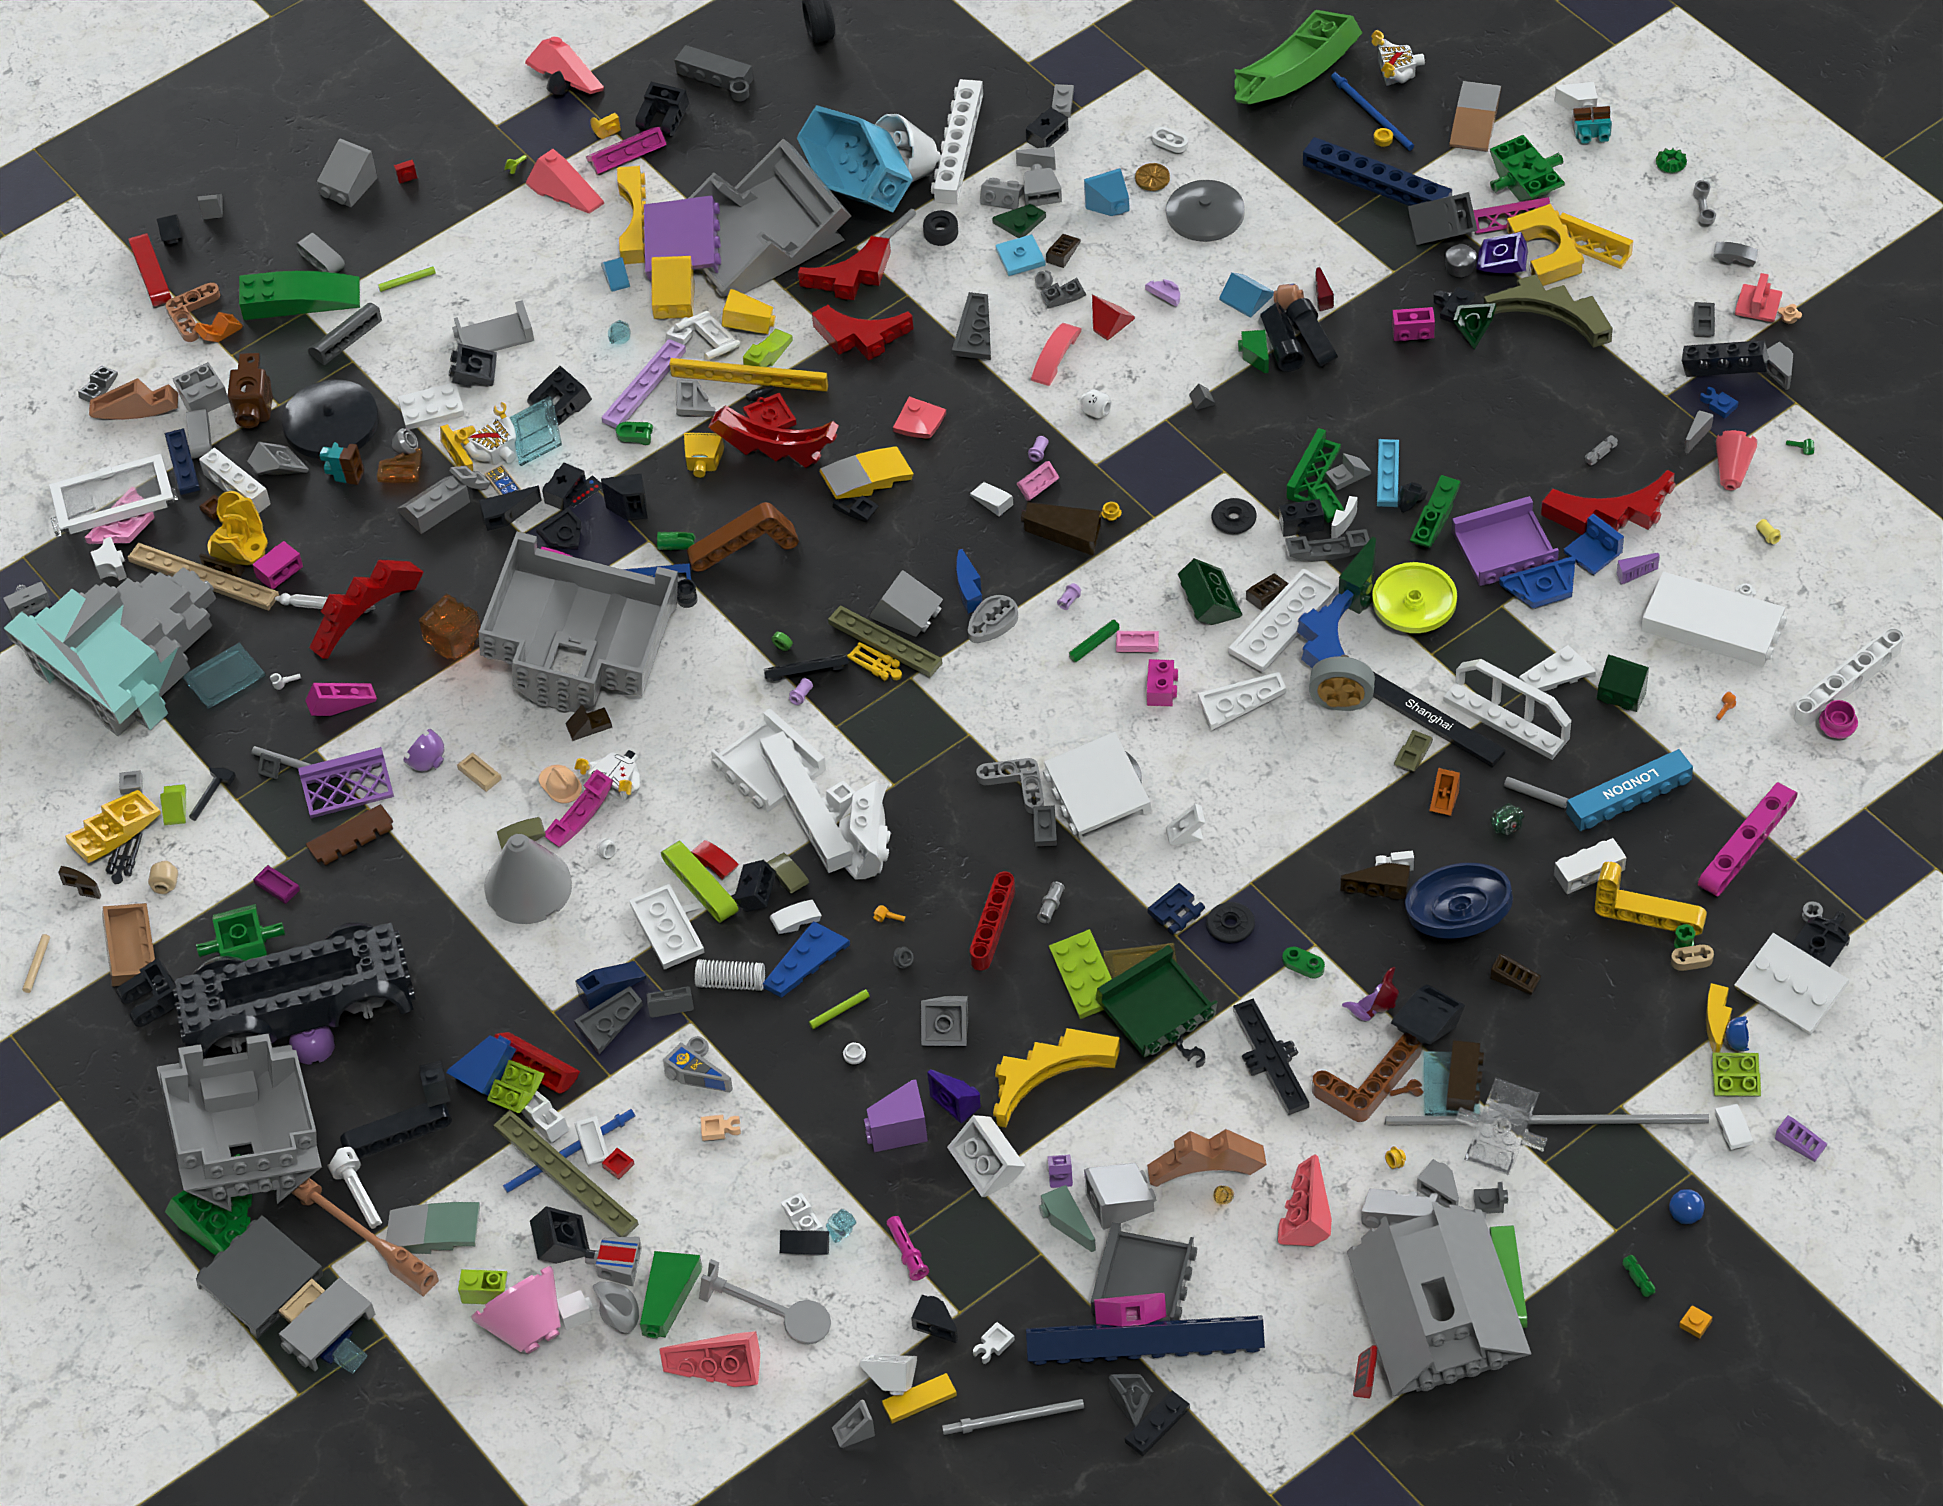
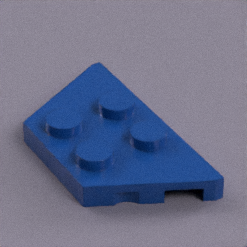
M1572 556L1500 577L1499 584L1532 608L1570 598L1573 593L1576 558Z

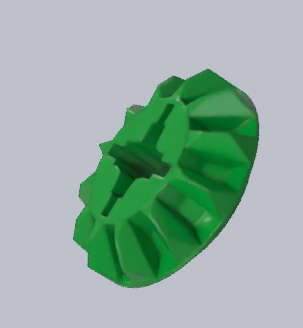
M1665 148L1664 151L1658 152L1656 165L1665 172H1679L1687 165L1686 154L1682 153L1681 149L1676 151L1674 148L1671 150Z

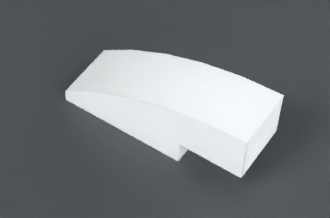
M538 1091L535 1092L530 1102L521 1111L531 1124L551 1143L569 1131L565 1118L553 1109L550 1101Z

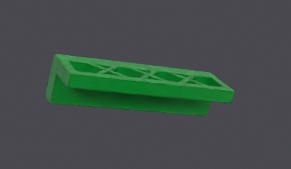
M1317 429L1287 484V499L1295 502L1312 500L1310 496L1306 498L1298 495V493L1322 484L1325 472L1329 471L1341 449V444L1326 440V430ZM1324 447L1334 449L1333 452L1324 454L1322 451ZM1321 461L1325 463L1324 467L1318 469L1314 465ZM1315 475L1317 481L1308 483L1306 479Z

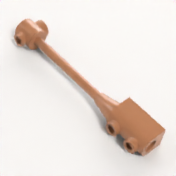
M308 1178L291 1192L303 1205L308 1206L317 1203L375 1246V1249L387 1261L390 1273L424 1297L439 1282L437 1272L404 1247L378 1238L321 1195L322 1187L312 1179Z

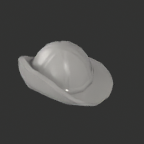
M598 1282L594 1284L593 1290L600 1300L599 1311L603 1321L621 1332L630 1333L636 1327L639 1319V1307L633 1293L626 1286L615 1282Z

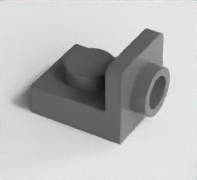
M1498 1182L1497 1188L1474 1189L1475 1209L1482 1210V1212L1487 1214L1503 1213L1504 1204H1508V1190H1503V1182Z

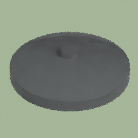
M1197 180L1182 185L1172 193L1166 207L1167 220L1171 228L1184 238L1200 242L1216 241L1231 235L1240 227L1244 219V201L1238 191L1226 183L1215 180Z

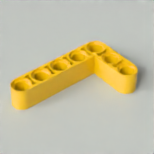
M1609 861L1602 864L1596 890L1595 912L1597 914L1670 931H1676L1678 926L1688 924L1694 928L1695 935H1700L1703 932L1707 915L1704 908L1620 890L1621 866Z

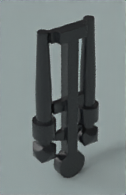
M142 833L136 834L126 842L122 855H118L121 846L113 850L105 871L107 874H113L111 880L114 884H120L123 881L122 871L125 876L132 875ZM133 839H136L131 855L128 856Z

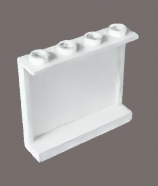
M770 708L763 713L764 721L722 752L718 753L714 749L711 750V763L718 771L721 770L729 782H734L742 794L748 795L758 808H762L767 813L787 798L761 754L760 739L784 731L787 739H792L795 753H800L803 767L809 769L811 781L826 771L825 757Z
M1116 732L1044 761L1046 769L1043 770L1044 777L1047 783H1052V793L1055 799H1060L1062 803L1060 806L1064 818H1069L1071 822L1069 823V828L1073 836L1077 835L1080 841H1083L1082 834L1136 811L1142 810L1143 814L1152 811L1151 802Z

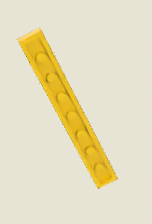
M671 358L669 362L672 377L764 386L773 385L775 387L816 391L828 390L827 373L677 358Z

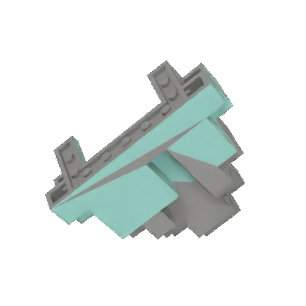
M183 567L173 577L170 575L165 576L161 572L156 575L151 573L141 583L138 581L134 583L127 578L117 588L114 586L110 587L106 583L100 586L96 584L86 594L82 592L77 593L71 589L50 609L45 607L35 617L32 615L28 617L21 612L4 627V630L9 639L24 650L36 674L49 684L55 679V674L93 704L103 725L116 736H119L135 720L151 730L168 714L164 706L166 703L161 696L190 670L187 663L188 658L183 652L212 626L209 620L210 614L205 609L216 600V597L213 593L214 588L208 581L203 582L194 571H188Z

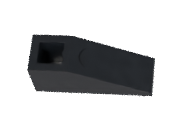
M539 485L479 500L487 531L508 526L541 502L542 498Z

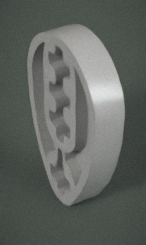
M994 595L983 600L973 612L969 621V640L973 643L990 641L1014 627L1018 621V607L1015 601L1004 595Z

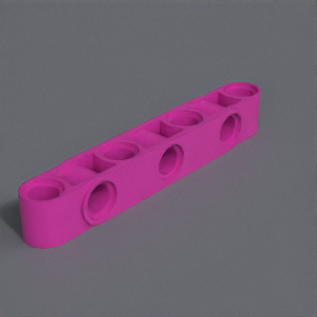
M1777 782L1699 878L1698 886L1718 897L1792 807L1798 792Z

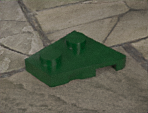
M1028 204L996 215L992 218L993 224L1017 238H1021L1030 233L1046 218V212L1033 204Z

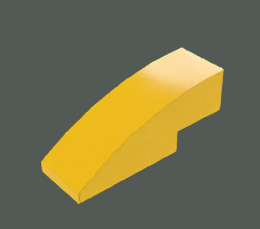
M1711 983L1706 1009V1028L1713 1053H1720L1725 1039V1030L1731 1019L1732 1008L1725 1006L1729 988Z

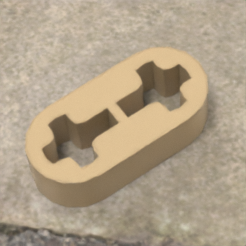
M1708 945L1678 948L1672 953L1671 965L1679 971L1705 968L1712 964L1714 951ZM1678 957H1682V959L1685 961L1681 962V960L1678 959Z

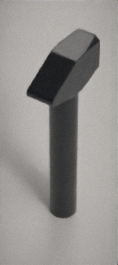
M209 768L210 774L214 778L190 813L189 818L191 820H197L220 783L231 785L236 776L235 772L226 768Z

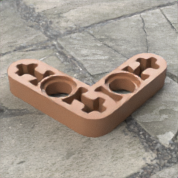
M204 284L166 302L167 313L185 341L193 342L199 338L200 335L194 330L196 323L189 312L220 298V291L217 284ZM191 298H198L195 302H188ZM180 318H187L184 322H178Z

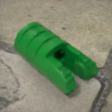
M658 532L657 548L658 550L688 549L694 544L696 536H694V533Z

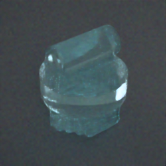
M618 320L610 325L608 337L611 344H624L630 338L631 331L628 323Z
M840 1209L828 1219L826 1228L833 1241L837 1243L842 1240V1237L845 1238L852 1232L853 1226L857 1222L852 1214L845 1211V1209Z

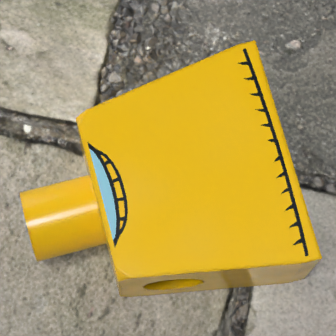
M684 433L687 469L693 471L694 476L699 478L704 477L706 471H715L724 451L723 438L716 433Z

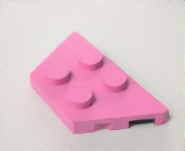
M132 488L115 507L143 499ZM149 512L95 527L85 536L86 543L103 544V539L108 537L112 538L113 543H130L155 518L154 514Z

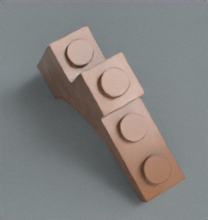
M1224 1129L1210 1139L1189 1131L1174 1141L1173 1149L1147 1164L1150 1184L1157 1187L1171 1179L1202 1171L1227 1170L1251 1175L1266 1166L1267 1163L1263 1145Z

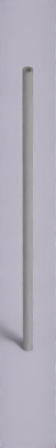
M1709 1114L1386 1116L1385 1121L1386 1125L1709 1123Z

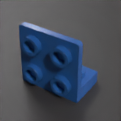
M1592 514L1587 519L1586 532L1564 549V553L1569 557L1575 556V561L1590 573L1596 574L1623 553L1624 536L1595 514Z

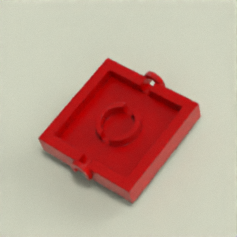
M780 393L765 399L760 397L757 399V402L743 407L745 416L753 421L781 429L797 425L794 415Z

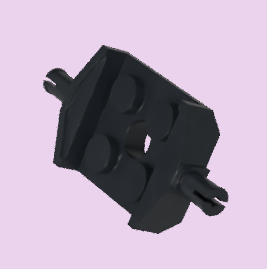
M1837 911L1834 918L1829 920L1819 916L1811 917L1792 945L1831 967L1843 948L1848 946L1850 942L1849 934L1840 926V923L1846 917L1845 914ZM1819 941L1823 943L1824 946L1815 947L1812 943Z

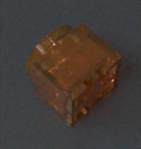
M447 593L419 619L424 641L432 645L439 655L453 658L454 660L471 651L475 640L479 637V630L481 628L478 612L470 607H465L462 602L458 603L454 597Z

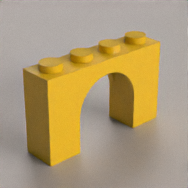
M1551 204L1507 218L1508 234L1521 232L1526 241L1535 238H1547L1559 246L1552 254L1530 261L1531 276L1536 274L1543 286L1582 273L1584 257L1581 252L1578 253L1574 239L1569 237L1567 226L1561 223L1559 212L1554 210Z

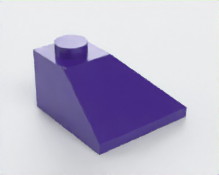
M931 1069L927 1072L930 1097L958 1122H964L981 1108L980 1093L975 1087H970L964 1081Z

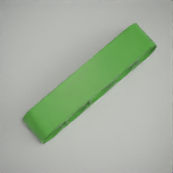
M1514 1225L1490 1227V1235L1522 1328H1527V1313Z

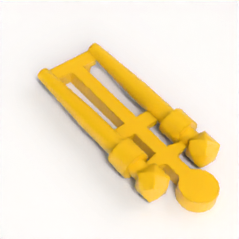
M861 642L847 655L849 659L871 671L873 675L880 676L884 681L889 678V674L893 680H900L902 678L901 670L897 669L900 666V661L893 660V657L885 655ZM861 647L877 656L878 659L875 660L860 651ZM855 656L860 657L861 659H863V660L869 662L870 664H868V663H866V662H864V661H862V660L856 658Z

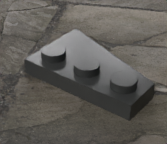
M629 986L575 1019L574 1022L576 1027L600 1055L641 1009L643 1003Z

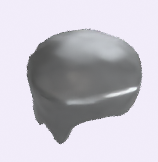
M1458 244L1449 248L1445 254L1448 273L1456 277L1470 275L1475 267L1476 251L1465 244Z

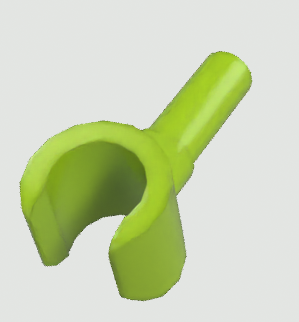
M526 155L516 160L508 159L504 170L510 169V173L514 174L517 165L527 159Z

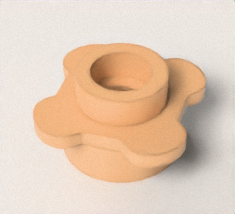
M1795 304L1778 309V313L1782 315V321L1787 324H1793L1802 317V313L1797 310Z

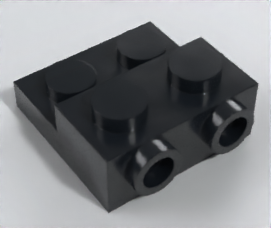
M458 343L456 351L452 350L450 362L454 363L450 366L448 376L452 377V383L471 387L473 382L493 386L497 352Z

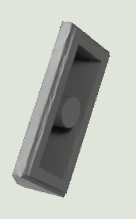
M689 986L646 994L649 1014L652 1018L692 1011L694 1009Z

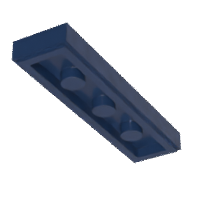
M184 428L164 433L180 495L199 491L200 487Z

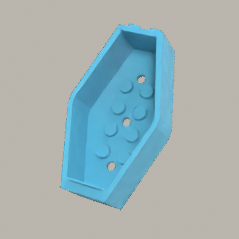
M816 105L798 134L797 140L813 171L829 190L844 197L894 212L913 181L891 134L887 130L859 117Z

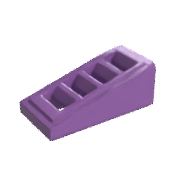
M1659 553L1618 560L1617 576L1620 584L1628 583L1657 570L1660 558Z
M1787 1115L1776 1131L1775 1140L1814 1162L1827 1147L1825 1141L1789 1115ZM1796 1134L1799 1135L1797 1140L1794 1138ZM1806 1139L1808 1142L1804 1146L1802 1142ZM1813 1144L1817 1145L1813 1151L1809 1150Z

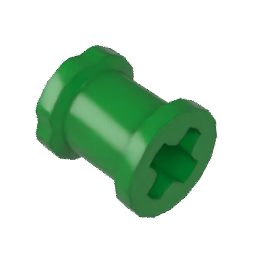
M1683 924L1676 928L1675 949L1694 946L1693 939L1696 932L1691 925Z

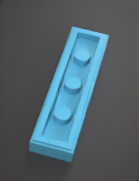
M1379 439L1377 506L1398 507L1399 440Z

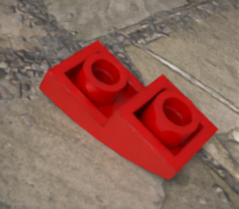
M704 840L691 851L705 868L709 866L722 880L739 865L725 851L707 840Z

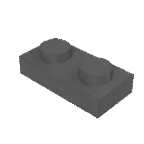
M1055 805L1034 806L1035 847L1057 846Z

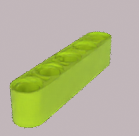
M680 840L661 851V856L666 865L719 923L739 911L734 899Z

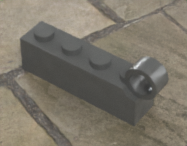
M687 45L684 46L675 58L677 74L728 89L732 99L735 101H744L749 97V85L753 81L751 65Z

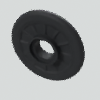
M1229 498L1219 502L1214 507L1211 517L1213 524L1219 530L1229 534H1239L1249 530L1255 524L1257 513L1254 506L1248 501L1240 498ZM1232 513H1236L1239 515V517L1233 519L1230 518L1229 515Z
M1225 902L1215 906L1209 912L1206 924L1210 934L1217 940L1235 943L1246 939L1252 933L1255 927V918L1251 910L1245 905L1237 902ZM1227 919H1234L1237 923L1229 926L1225 924V921Z

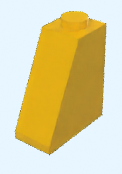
M730 289L723 308L722 326L768 334L770 327H774L776 316L773 315V307L739 291Z

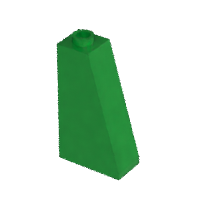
M654 1251L640 1321L642 1336L666 1338L702 1271L700 1255Z

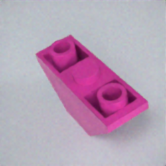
M1165 1293L1094 1299L1096 1324L1123 1327L1148 1324L1167 1317Z

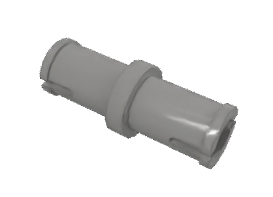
M1052 882L1048 894L1043 897V905L1037 915V919L1040 922L1046 923L1047 921L1049 923L1054 911L1059 907V899L1065 889L1062 883Z

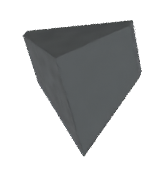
M1113 1374L1109 1377L1111 1397L1133 1426L1136 1427L1154 1391L1141 1374Z

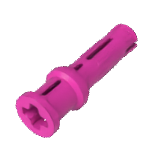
M893 1216L889 1218L886 1224L902 1253L901 1261L907 1266L910 1279L913 1281L923 1279L928 1275L929 1268L924 1265L921 1259V1252L914 1248L900 1217Z

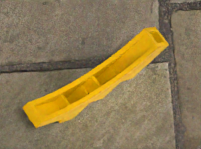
M1066 1028L1064 1037H1060L1059 1046L1035 1042L1033 1051L1029 1050L1027 1060L1003 1056L1002 1062L997 1064L995 1077L998 1078L1000 1087V1102L995 1104L993 1116L997 1119V1126L1006 1128L1012 1112L1021 1099L1034 1087L1050 1077L1078 1068H1115L1120 1051L1119 1037Z

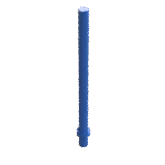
M1336 72L1331 75V79L1336 82V86L1339 89L1342 88L1384 128L1391 130L1393 136L1409 151L1414 148V144L1348 84L1346 78L1339 76Z
M630 1109L621 1115L617 1114L613 1120L601 1126L602 1135L604 1136L617 1127L622 1128L625 1126V1122L635 1117L633 1110ZM580 1141L574 1142L559 1151V1153L565 1158L582 1149ZM534 1166L504 1184L503 1188L508 1193L543 1171L538 1166Z

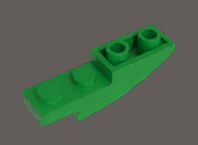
M1443 475L1440 476L1428 505H1425L1410 542L1428 548L1432 546L1454 506L1453 501L1461 485L1459 480Z

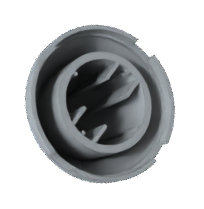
M515 834L508 839L490 868L485 879L484 890L487 903L496 911L497 916L512 923L533 924L546 920L547 915L555 910L559 912L565 906L571 894L572 880L567 865L559 856L527 836Z

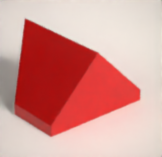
M1092 294L1093 331L1107 341L1135 319L1134 315L1121 306Z

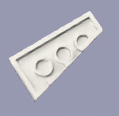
M1277 672L1198 693V699L1212 731L1285 694L1286 687L1280 673Z

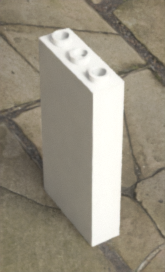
M1663 572L1643 616L1641 631L1764 667L1766 660H1771L1774 652L1772 646L1778 643L1781 634L1779 629H1784L1787 616H1784L1785 607Z

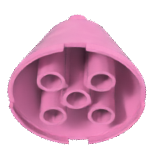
M551 1266L540 1270L541 1276L539 1274L534 1277L531 1275L485 1304L484 1312L476 1311L471 1316L472 1320L519 1352L525 1351L528 1354L540 1347L538 1344L544 1339L550 1341L560 1334L558 1329L561 1325L554 1271Z

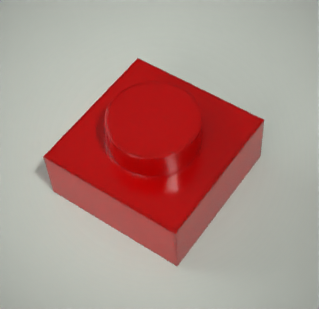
M413 160L394 165L399 184L417 178Z
M616 1148L602 1162V1167L617 1179H620L635 1165L634 1160L619 1148Z

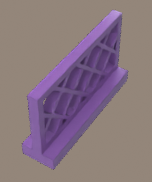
M381 747L298 768L310 818L394 797ZM382 765L383 770L378 777L369 773L373 767ZM353 772L363 774L358 782L349 778ZM338 777L342 780L337 787L328 784L331 778ZM366 777L375 780L370 789L361 785ZM316 782L321 786L314 793L308 790L307 784ZM345 782L354 785L350 794L341 790ZM379 783L388 788V792L380 794L374 790ZM325 787L334 791L329 799L320 796ZM358 788L367 792L364 798L358 799L354 797ZM337 794L346 797L345 801L341 804H336L332 801ZM316 799L325 803L322 809L313 811L312 805Z

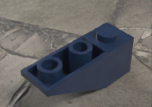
M632 961L595 969L575 980L579 997L588 1009L591 1010L629 986L631 987L646 978V975L637 963Z

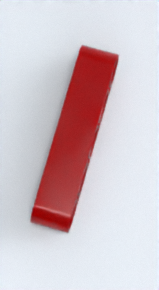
M145 233L129 238L133 255L153 307L166 304L171 299V295L148 234Z
M999 872L995 876L970 947L971 965L976 970L982 971L989 968L1015 895V883L1013 875L1009 872Z

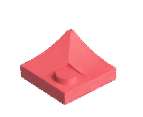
M909 396L893 426V432L917 438H931L943 421L946 409Z

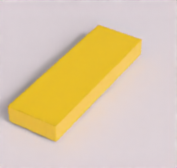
M945 1373L904 1391L903 1395H894L882 1400V1405L893 1424L957 1396V1393L949 1376Z

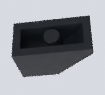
M178 215L157 218L161 240L166 241L167 244L177 243L178 238H182Z
M921 1295L911 1317L913 1329L957 1343V1327L944 1301L935 1296Z

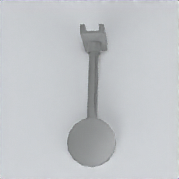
M712 1259L709 1262L708 1276L703 1274L701 1277L699 1299L708 1302L713 1291L724 1292L784 1318L786 1332L798 1343H817L829 1333L831 1325L830 1314L823 1305L816 1301H798L791 1305L790 1308L779 1305L727 1283V1280L718 1277L719 1262Z

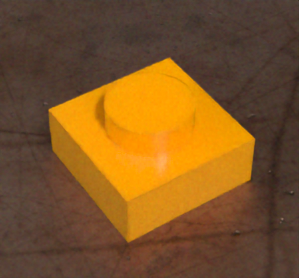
M1692 1305L1680 1321L1679 1327L1700 1339L1711 1324L1713 1317Z

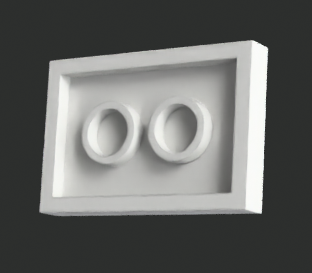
M449 383L398 396L405 426L408 430L465 416L456 383Z

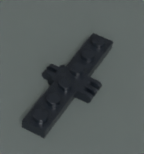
M1254 998L1234 1005L1233 1012L1254 1049L1242 1055V1059L1246 1062L1245 1065L1249 1069L1250 1074L1254 1076L1266 1072L1288 1115L1309 1108L1310 1102L1289 1065L1292 1057L1299 1053L1297 1048L1294 1047V1042L1292 1040L1287 1042L1282 1040L1276 1041Z

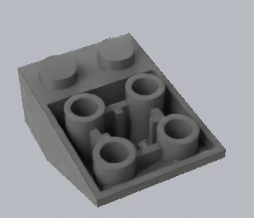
M1469 192L1408 206L1416 245L1478 231Z

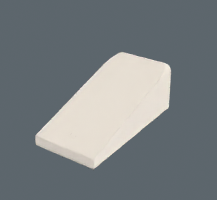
M985 482L970 493L971 497L997 516L1002 515L1013 506L1012 495Z

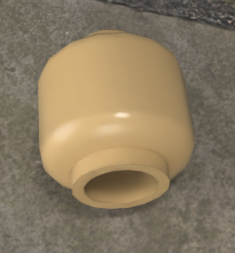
M169 861L153 864L148 878L149 886L154 892L159 894H166L174 890L178 878V869Z

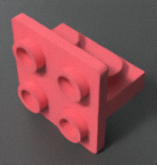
M1761 273L1757 286L1743 284L1735 315L1769 322L1775 321L1783 292L1770 289L1771 283H1768L1769 274Z

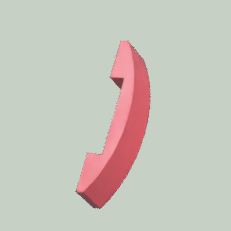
M1062 323L1055 329L1038 358L1031 381L1047 386L1051 385L1058 372L1057 366L1070 344L1074 345L1081 333V328Z

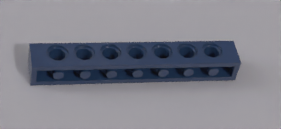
M1316 137L1311 140L1303 151V166L1408 206L1452 196L1451 188Z

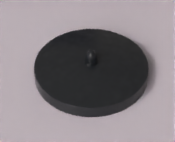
M326 380L305 387L290 399L282 415V427L290 446L297 452L316 459H320V452L323 447L332 448L334 442L340 448H348L349 444H356L359 450L374 436L379 423L378 408L372 394L363 386L346 380Z

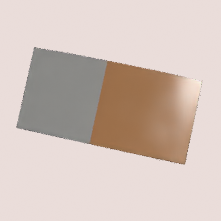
M1463 81L1452 128L1450 147L1488 152L1496 120L1501 86Z

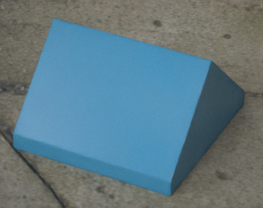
M1231 272L1219 300L1251 318L1274 296V291L1244 274Z

